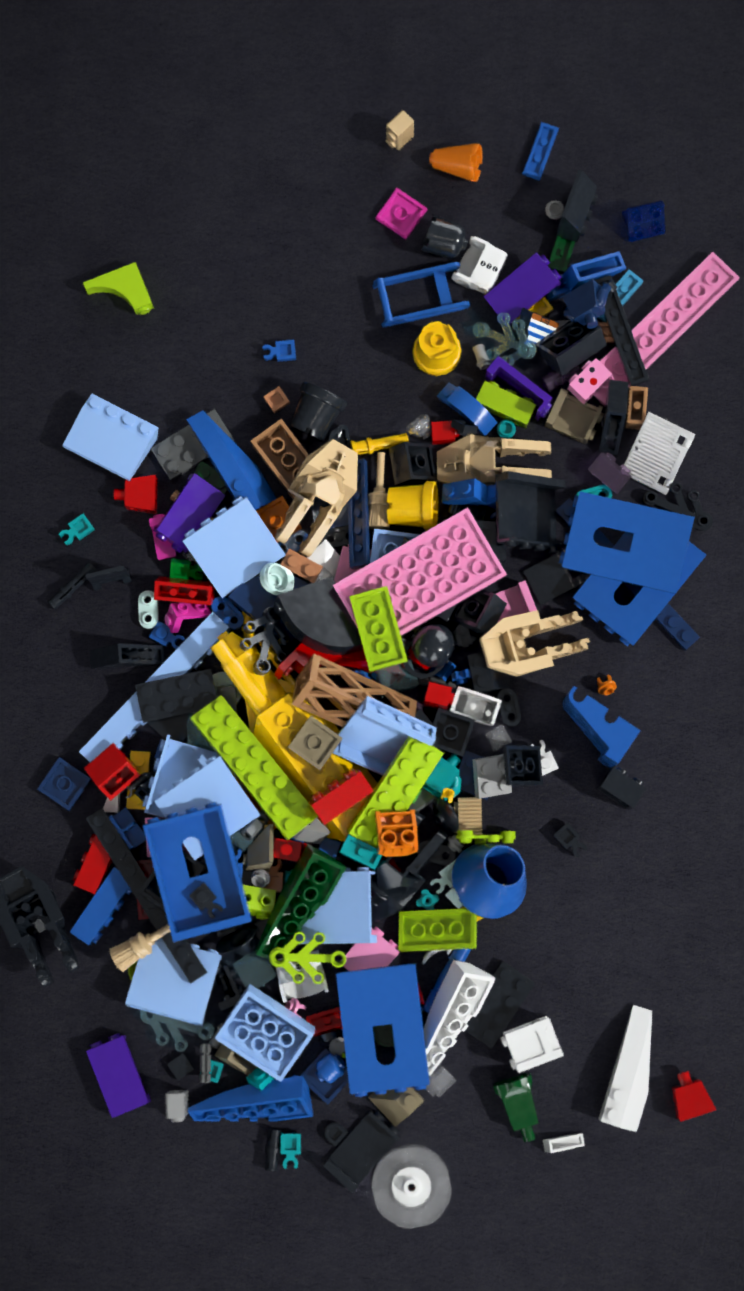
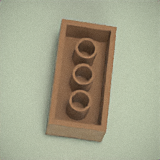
M280 419L252 439L251 444L290 497L294 499L295 495L290 493L288 489L309 454L284 421Z

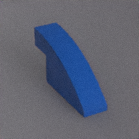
M620 252L572 264L561 275L562 278L559 280L562 284L560 286L557 285L546 294L548 302L562 298L591 279L597 280L609 275L612 277L625 270L626 266Z

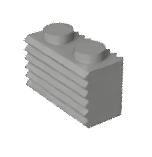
M171 1090L165 1094L166 1119H171V1122H181L185 1119V1116L189 1113L188 1108H190L188 1107V1090Z

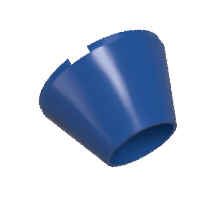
M494 843L474 844L466 848L455 860L452 868L453 889L455 888L459 901L470 912L489 919L501 918L514 912L525 897L527 880L524 861L521 855L511 847ZM486 862L493 863L502 869L507 879V885H501L492 880L487 873Z

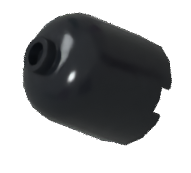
M432 215L431 224L427 229L421 251L449 259L456 258L461 250L465 251L468 240L465 239V229L457 223Z

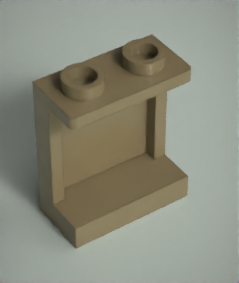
M561 388L545 427L583 444H587L588 439L593 440L597 431L593 429L595 424H600L604 413L601 412L603 407H596L587 402L583 404L577 398L569 395L567 390Z

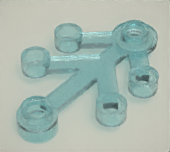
M499 313L497 316V321L501 324L505 335L491 330L485 322H478L473 326V334L476 337L483 338L487 336L503 343L487 351L486 354L490 360H495L501 353L510 348L517 349L516 352L502 357L505 361L508 358L509 364L512 366L514 361L519 358L531 359L536 353L534 342L527 339L524 331L525 322L522 319H515L512 323V327L517 331L520 342L514 338L509 325L510 315L508 313Z
M141 1010L140 1012L142 1021L146 1024H151L155 1031L157 1043L164 1046L169 1041L168 1034L163 1032L159 1023L162 1022L167 1025L176 1042L175 1048L180 1052L187 1048L188 1043L183 1039L178 1028L197 1033L203 1040H208L214 1035L215 1030L210 1023H203V1026L154 1013H152L153 1017L149 1018L147 1011ZM202 1030H208V1035H203ZM160 1036H164L166 1042H161ZM183 1042L184 1048H180L178 1043Z

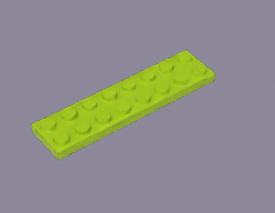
M222 695L190 718L192 723L216 753L222 757L225 764L287 841L319 817Z

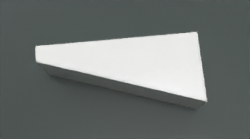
M120 793L111 801L107 798L103 808L107 813H118L120 809Z
M583 1133L543 1140L544 1150L547 1153L585 1146Z

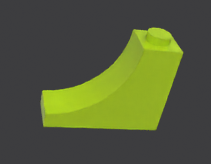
M136 262L83 282L88 295L100 292L118 295L132 306L136 315L147 314L151 311L150 309L154 308Z

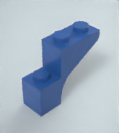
M475 478L443 484L442 503L452 505H483L496 509V484L487 486Z

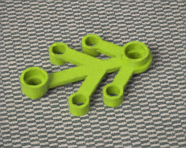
M473 830L457 831L455 839H459L460 844H471L472 839H475V844L486 843V839L487 842H499V839H501L502 843H514L516 831H501L500 835H473Z
M298 931L286 946L274 948L269 955L271 964L275 967H283L297 984L304 981V974L301 971H297L290 962H298L312 977L315 984H321L324 981V974L317 971L309 962L332 963L335 967H342L346 963V955L342 951H335L332 954H309L318 944H322L325 941V935L322 932H316L313 939L300 952L290 953L297 944H302L305 941V934ZM301 934L303 940L297 941L296 935ZM316 935H322L323 940L318 942L315 939ZM276 954H282L283 959L277 960L275 957ZM341 955L342 961H335V956ZM300 974L302 980L297 981L295 975ZM315 975H321L322 980L316 981L314 978Z

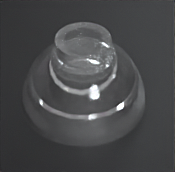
M427 414L418 416L409 423L406 431L414 437H421L422 440L426 439L431 435L430 418Z

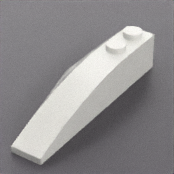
M453 960L429 1012L424 1027V1037L430 1076L446 1056L444 1054L445 1051L453 1047L457 1042L455 1038L458 1034L466 1030L468 1027L467 1023L471 1017H476L495 981L494 976L470 963Z
M635 1005L632 1006L599 1115L601 1122L636 1132L648 1095L652 1025L651 1010Z

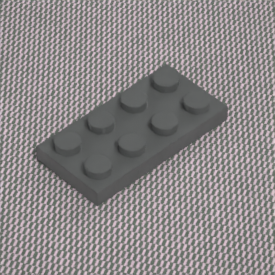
M214 409L207 413L235 442L216 410ZM190 425L151 448L170 481L194 468L201 461L203 462L208 459Z

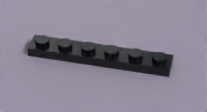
M609 275L594 281L603 286L602 283L610 282L612 277ZM617 290L608 294L604 317L630 386H636L648 382L649 377Z

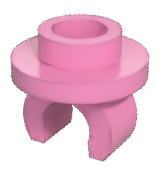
M292 998L285 1004V1007L298 1015L297 1010L299 1008L306 1009L296 998Z

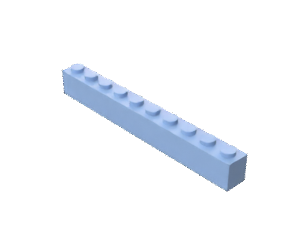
M212 612L146 682L190 673L193 669L197 670L203 664L202 660L204 657L213 654L210 647L219 641L217 637L225 631L229 634L231 629ZM136 692L79 751L89 762L113 742L121 750L124 746L122 743L127 738L129 740L133 738L137 733L136 729L140 725L144 726L146 724L142 722Z

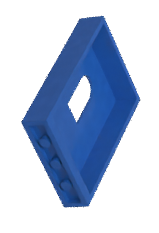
M579 492V496L575 495L573 507H576L574 515H570L568 523L571 526L570 534L566 533L564 544L567 547L566 551L561 553L559 563H562V568L673 594L677 593L694 517L585 492ZM600 527H607L633 533L630 552L597 545L593 539L594 532Z
M625 532L612 549L630 552L634 534ZM690 541L677 591L706 557V554ZM590 575L573 596L575 600L573 604L581 610L585 608L591 612L588 616L596 622L601 620L606 624L604 628L612 635L616 632L621 636L619 640L627 647L629 644L635 645L675 595L643 587L631 603L622 606L614 600V592L622 583L621 581Z
M216 802L205 804V809L198 810L197 807L186 809V814L178 815V812L167 814V819L159 820L156 817L147 820L148 824L143 825L173 942L251 922L252 918L222 804L217 805ZM195 837L201 842L209 873L192 878L189 877L182 850V843L186 838ZM204 882L217 896L213 902L223 907L222 912L218 908L212 909V913L215 915L214 919L209 917L206 907L201 911L189 897V894Z
M416 964L337 972L336 978L350 1094H355V1097L367 1096V1092L373 1091L378 1095L385 1094L390 1089H394L395 1092L407 1091V1087H414L415 1090L426 1089V1085H430ZM392 1024L396 1058L393 1063L383 1065L376 1058L372 1026Z

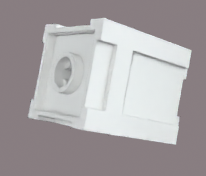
M547 1016L504 1031V1036L500 1037L504 1047L508 1046L512 1059L509 1060L513 1070H518L519 1073L563 1056L551 1021Z

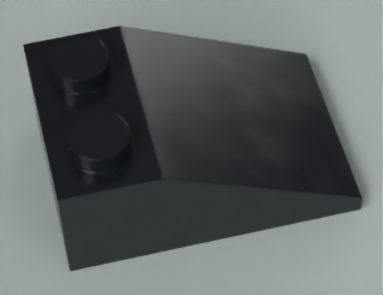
M504 745L506 785L511 787L543 785L540 746Z
M183 850L189 877L202 875L207 867L197 859L194 860L189 853ZM154 870L138 892L165 911Z

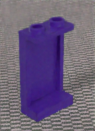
M536 252L484 296L506 326L511 327L515 324V320L520 317L522 308L530 309L557 285L560 286L562 284L559 280L562 278L556 269H550L548 266L550 262L544 254L540 256Z
M497 356L486 370L485 381L489 383V381H494L497 376L500 377L521 395L534 401V404L539 408L535 417L537 421L541 417L545 418L551 410L552 397L500 356Z
M195 473L189 475L186 480L188 482L159 525L153 530L157 533V538L164 542L166 540L172 544L171 547L179 553L189 551L183 542V539L186 538L184 534L193 528L195 531L201 528L200 523L211 518L225 497V494Z
M119 1033L108 1037L109 1042L104 1044L101 1041L91 1044V1049L86 1051L112 1118L151 1102L127 1045L126 1035L120 1037Z

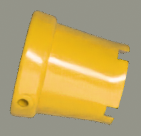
M439 321L431 322L422 329V332L414 342L412 351L414 362L419 369L426 374L434 376L445 375L454 370L460 362L462 352L460 342L453 328Z
M426 481L423 485L389 487L387 503H389L387 519L389 525L424 528L425 531L437 525L438 488L435 481Z

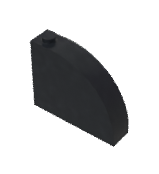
M332 577L277 595L273 603L275 612L279 614L289 632L307 647L332 655L351 654L361 651L363 648L359 630L333 586L336 583Z

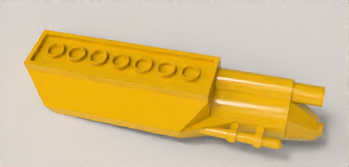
M227 631L221 633L217 637L219 641L210 649L221 662L222 669L245 699L250 731L308 803L312 800L310 797L318 791L322 793L328 789L327 785L335 779L337 781L344 778L343 774L351 768L353 770H360L374 790L378 783L365 767L332 753L321 770H319L288 748L310 715L336 734L340 731L334 723L292 705L295 680L291 675L288 677L284 675V680H279L274 676L271 669L263 676L255 674L253 664L258 660L260 654L253 645L248 651H243L239 645L243 638L233 632L229 634ZM269 647L267 660H271L277 669L279 664L274 661L275 653ZM371 793L324 825L330 831L327 838L345 841L349 834L347 832L348 828Z

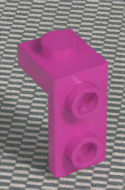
M164 514L154 515L153 518L149 519L158 560L176 557V550L171 547L172 544L167 540L164 542L157 538V533L153 531L163 519Z
M171 603L165 615V624L169 627L171 633H178L183 619L208 617L211 611L208 605Z

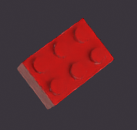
M349 769L343 774L344 778L339 781L333 780L327 785L328 789L322 793L318 791L310 797L312 800L309 803L324 825L374 791L360 770Z

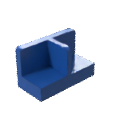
M126 807L114 816L108 817L130 850H134L146 841V835Z

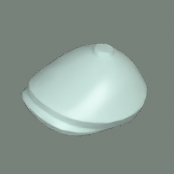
M268 563L261 569L260 583L269 593L279 595L293 590L294 576L290 570L282 565Z

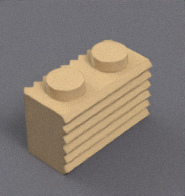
M403 110L386 125V141L392 148L395 147L397 150H400V148H403V145L408 143V140L414 138V120Z
M458 798V802H454V811L458 814L459 821L458 831L473 830V835H482L481 798Z

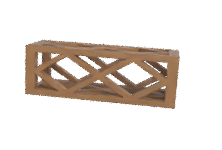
M313 654L296 678L292 705L344 727L347 722L338 717L350 719L356 711L353 708L357 709L367 696L373 698L371 695H385L395 709L414 718L417 700ZM319 664L328 668H319ZM325 674H340L350 688H339ZM357 681L372 688H363ZM315 697H327L339 710H324Z

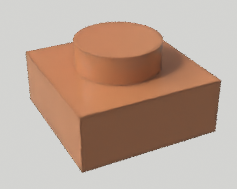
M280 387L264 396L265 401L274 414L290 404V401Z

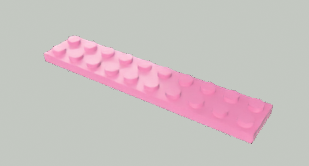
M714 252L695 268L632 330L645 369L650 367L739 280L740 277ZM615 346L600 362L612 373L610 380L628 382ZM609 381L593 395L604 406H606Z

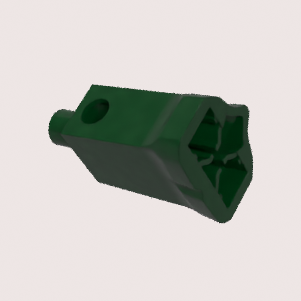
M525 1073L493 1083L496 1094L503 1101L513 1130H521L524 1142L534 1140L535 1135L532 1125L539 1123L531 1094V1074Z

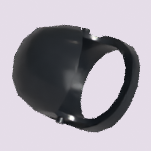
M429 624L419 629L406 642L404 647L406 656L412 644V651L416 659L425 666L436 667L433 672L420 674L415 672L408 662L403 663V665L411 675L417 678L426 679L432 677L444 667L445 663L449 662L448 659L454 650L452 633L443 625Z

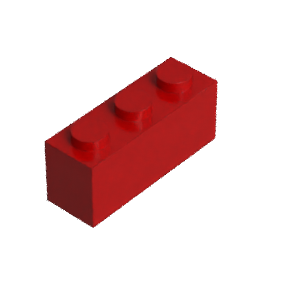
M160 576L155 580L154 600L211 605L215 599V587L210 581Z
M429 682L424 707L436 710L438 708L447 710V707L451 708L455 693L451 692L452 687Z
M93 834L89 841L91 847L88 852L84 853L81 859L83 865L80 870L76 871L73 880L75 881L74 886L96 894L104 882L112 859L96 834Z

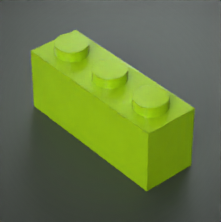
M484 381L476 398L488 412L505 420H510L526 429L536 408V404H534L532 399L528 397L521 398L510 389L504 390L499 388V385L493 381H489V383Z

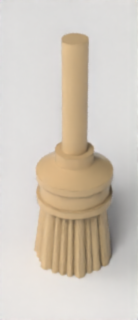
M384 452L377 453L376 487L372 493L368 494L369 529L372 530L390 529L387 519V509H389V503H387L388 493L383 488Z
M169 923L151 935L149 933L144 935L138 932L134 937H130L128 941L111 948L110 955L117 968L124 972L140 958L143 959L146 955H150L155 941L170 932Z

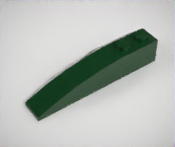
M307 844L275 903L255 954L269 960L270 952L274 948L286 946L294 934L302 930V926L308 919L311 920L315 916L318 908L321 905H325L343 875L346 866L325 852Z

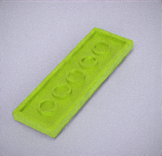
M408 736L347 832L378 849L375 812H406L444 753L433 745L430 746Z

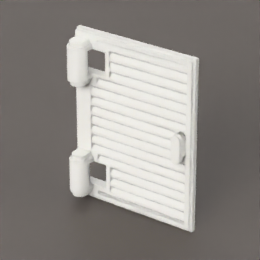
M648 412L620 473L667 495L695 434ZM680 435L685 437L682 445L677 443ZM660 476L666 478L663 485L658 483Z

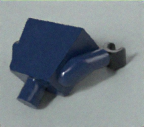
M591 279L564 295L562 298L566 307H563V315L572 322L587 325L589 329L597 327V318L605 313L608 294L617 289L613 279L608 283L603 282V286Z

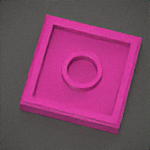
M396 188L375 219L406 240L426 213L427 208Z

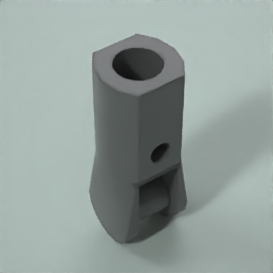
M263 810L259 811L260 816L249 822L241 831V835L249 841L270 820Z

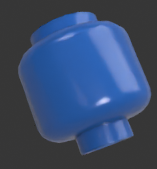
M329 1053L317 1062L316 1075L322 1082L333 1083L344 1075L345 1062L338 1054Z

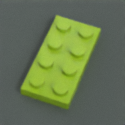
M385 586L349 596L369 671L373 672L408 662L388 587Z
M467 908L399 912L398 950L400 952L476 949L477 915L470 912Z

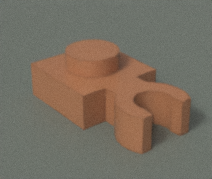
M278 859L276 866H271L268 872L271 880L267 886L263 887L276 890V893H281L284 886V873L279 872L282 868L281 859Z

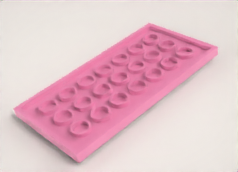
M466 508L333 586L356 627L357 623L349 596L387 586L402 636L505 577L507 574L471 512Z

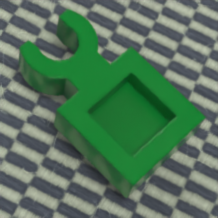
M172 558L170 578L189 579L191 576L195 580H202L203 574L197 572H203L199 564L191 566V561Z

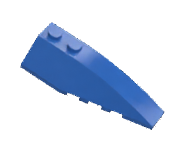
M203 410L187 419L188 424L233 500L240 496L242 498L247 496L249 502L257 511L277 499L258 466Z
M303 1076L283 1078L281 1082L274 1078L262 1091L251 1084L244 1085L215 1095L188 1108V1112L194 1121H220L221 1118L230 1121H238L239 1118H250V1121H258V1118H269V1121H282L313 1117L309 1086Z

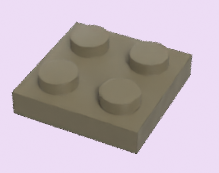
M310 715L288 748L321 770L343 738Z

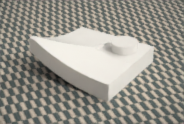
M325 539L310 557H306L323 566L315 582L329 577L334 579L340 555Z

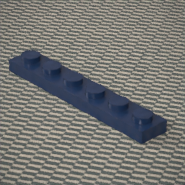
M365 459L358 460L357 491L348 501L349 567L352 570L363 568L370 564L367 461Z

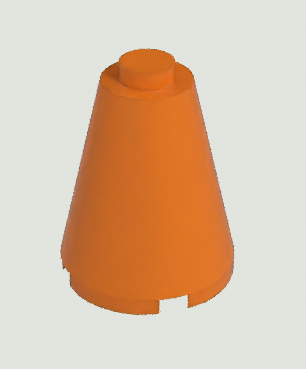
M474 143L435 149L430 154L429 162L434 169L477 182L481 172L478 168L479 164H482V147L480 144Z

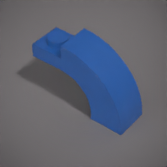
M448 383L437 395L441 402L454 409L468 422L478 426L477 432L483 436H486L497 424V421L488 410L460 386L456 387Z

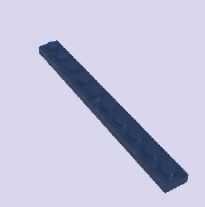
M569 498L555 512L568 525L570 515H574L576 507H573V501ZM596 529L593 535L595 543L599 546L613 548L614 545L599 529ZM622 582L634 597L643 588V586ZM669 603L656 617L659 624L685 651L700 638Z

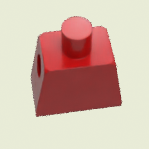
M156 475L131 478L130 481L125 480V489H114V500H125L124 504L128 510L157 514L158 479Z
M273 838V858L297 862L307 844Z
M689 1071L677 1074L680 1085L673 1087L672 1090L676 1116L680 1122L716 1110L701 1080L692 1081Z

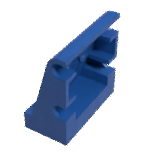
M573 686L563 700V708L601 753L597 761L611 769L620 762L640 730L621 717H617L614 723H607L604 716L608 708L588 695L583 701L576 702L573 699V693L577 687Z

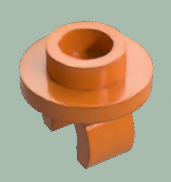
M609 674L605 682H602L600 677L597 678L599 694L610 695L617 688L615 681H612Z

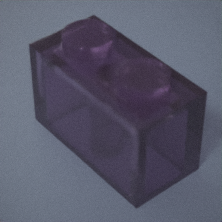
M602 452L587 470L618 494L632 478L629 474L631 470L623 464L621 466L616 464V458L609 452L606 455Z

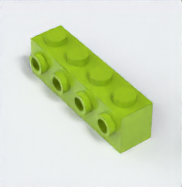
M243 885L250 914L261 920L269 918L275 906L276 890Z

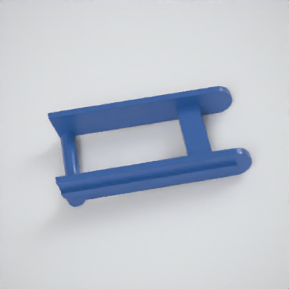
M453 262L374 280L372 286L373 289L378 288L385 316L382 328L460 311L470 307L469 301L452 304L445 275L446 272L459 269L461 267L460 263ZM434 275L441 307L392 317L385 286Z

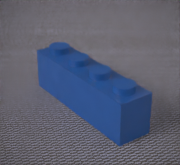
M117 867L111 870L70 931L71 934L87 945L96 944L102 937L100 932L104 926L107 928L113 920L111 916L114 911L121 909L124 904L123 898L125 895H130L132 892Z

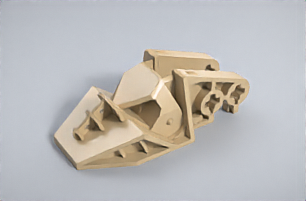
M469 434L437 451V481L446 484L475 478L489 486L495 484V474L506 471L552 478V471L547 469L495 466V450L500 453V457L506 455L524 456L529 453L545 456L551 454V443L547 441L505 439L503 437H485Z
M331 439L305 458L288 489L290 493L295 495V498L286 512L285 522L276 530L275 540L283 544L288 541L310 506L313 505V500L317 496L330 505L327 507L320 506V513L315 522L310 526L311 532L308 538L302 541L298 551L307 557L313 554L344 505L357 491V452Z
M538 610L501 619L480 638L487 667L518 677L554 666L553 659L587 650V643L590 642L589 638L570 644L564 643L554 647L547 646L537 652L532 647L526 648L524 642L525 637L529 638L533 635L576 624L583 620L582 616L580 617L578 612L574 611L563 616L557 615L540 619Z

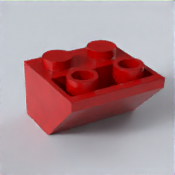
M114 742L84 767L97 787L110 801L140 776L136 766Z

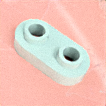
M144 591L138 598L139 623L145 629H153L159 621L158 600H154V592ZM146 597H151V601L149 603H145L144 600ZM146 616L152 617L150 622L145 621Z

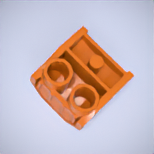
M414 809L407 812H375L378 854L386 857L407 856L418 851L417 824Z

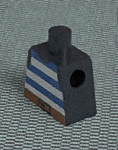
M522 308L514 334L515 338L523 341L519 352L529 356L533 346L554 332L559 323L526 308Z

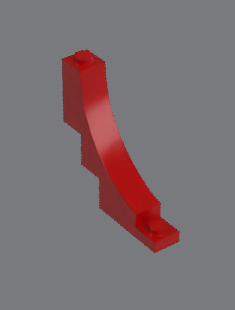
M303 643L278 666L274 673V676L279 680L284 675L288 677L293 670L299 674L312 655L316 654L340 666L354 667L369 672L390 686L395 681L399 683L406 675L403 663L370 672L363 648L361 651L351 654L332 655L313 650Z

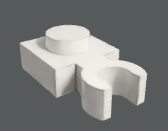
M540 740L543 776L557 770L558 766L551 751L545 753V743L543 740Z

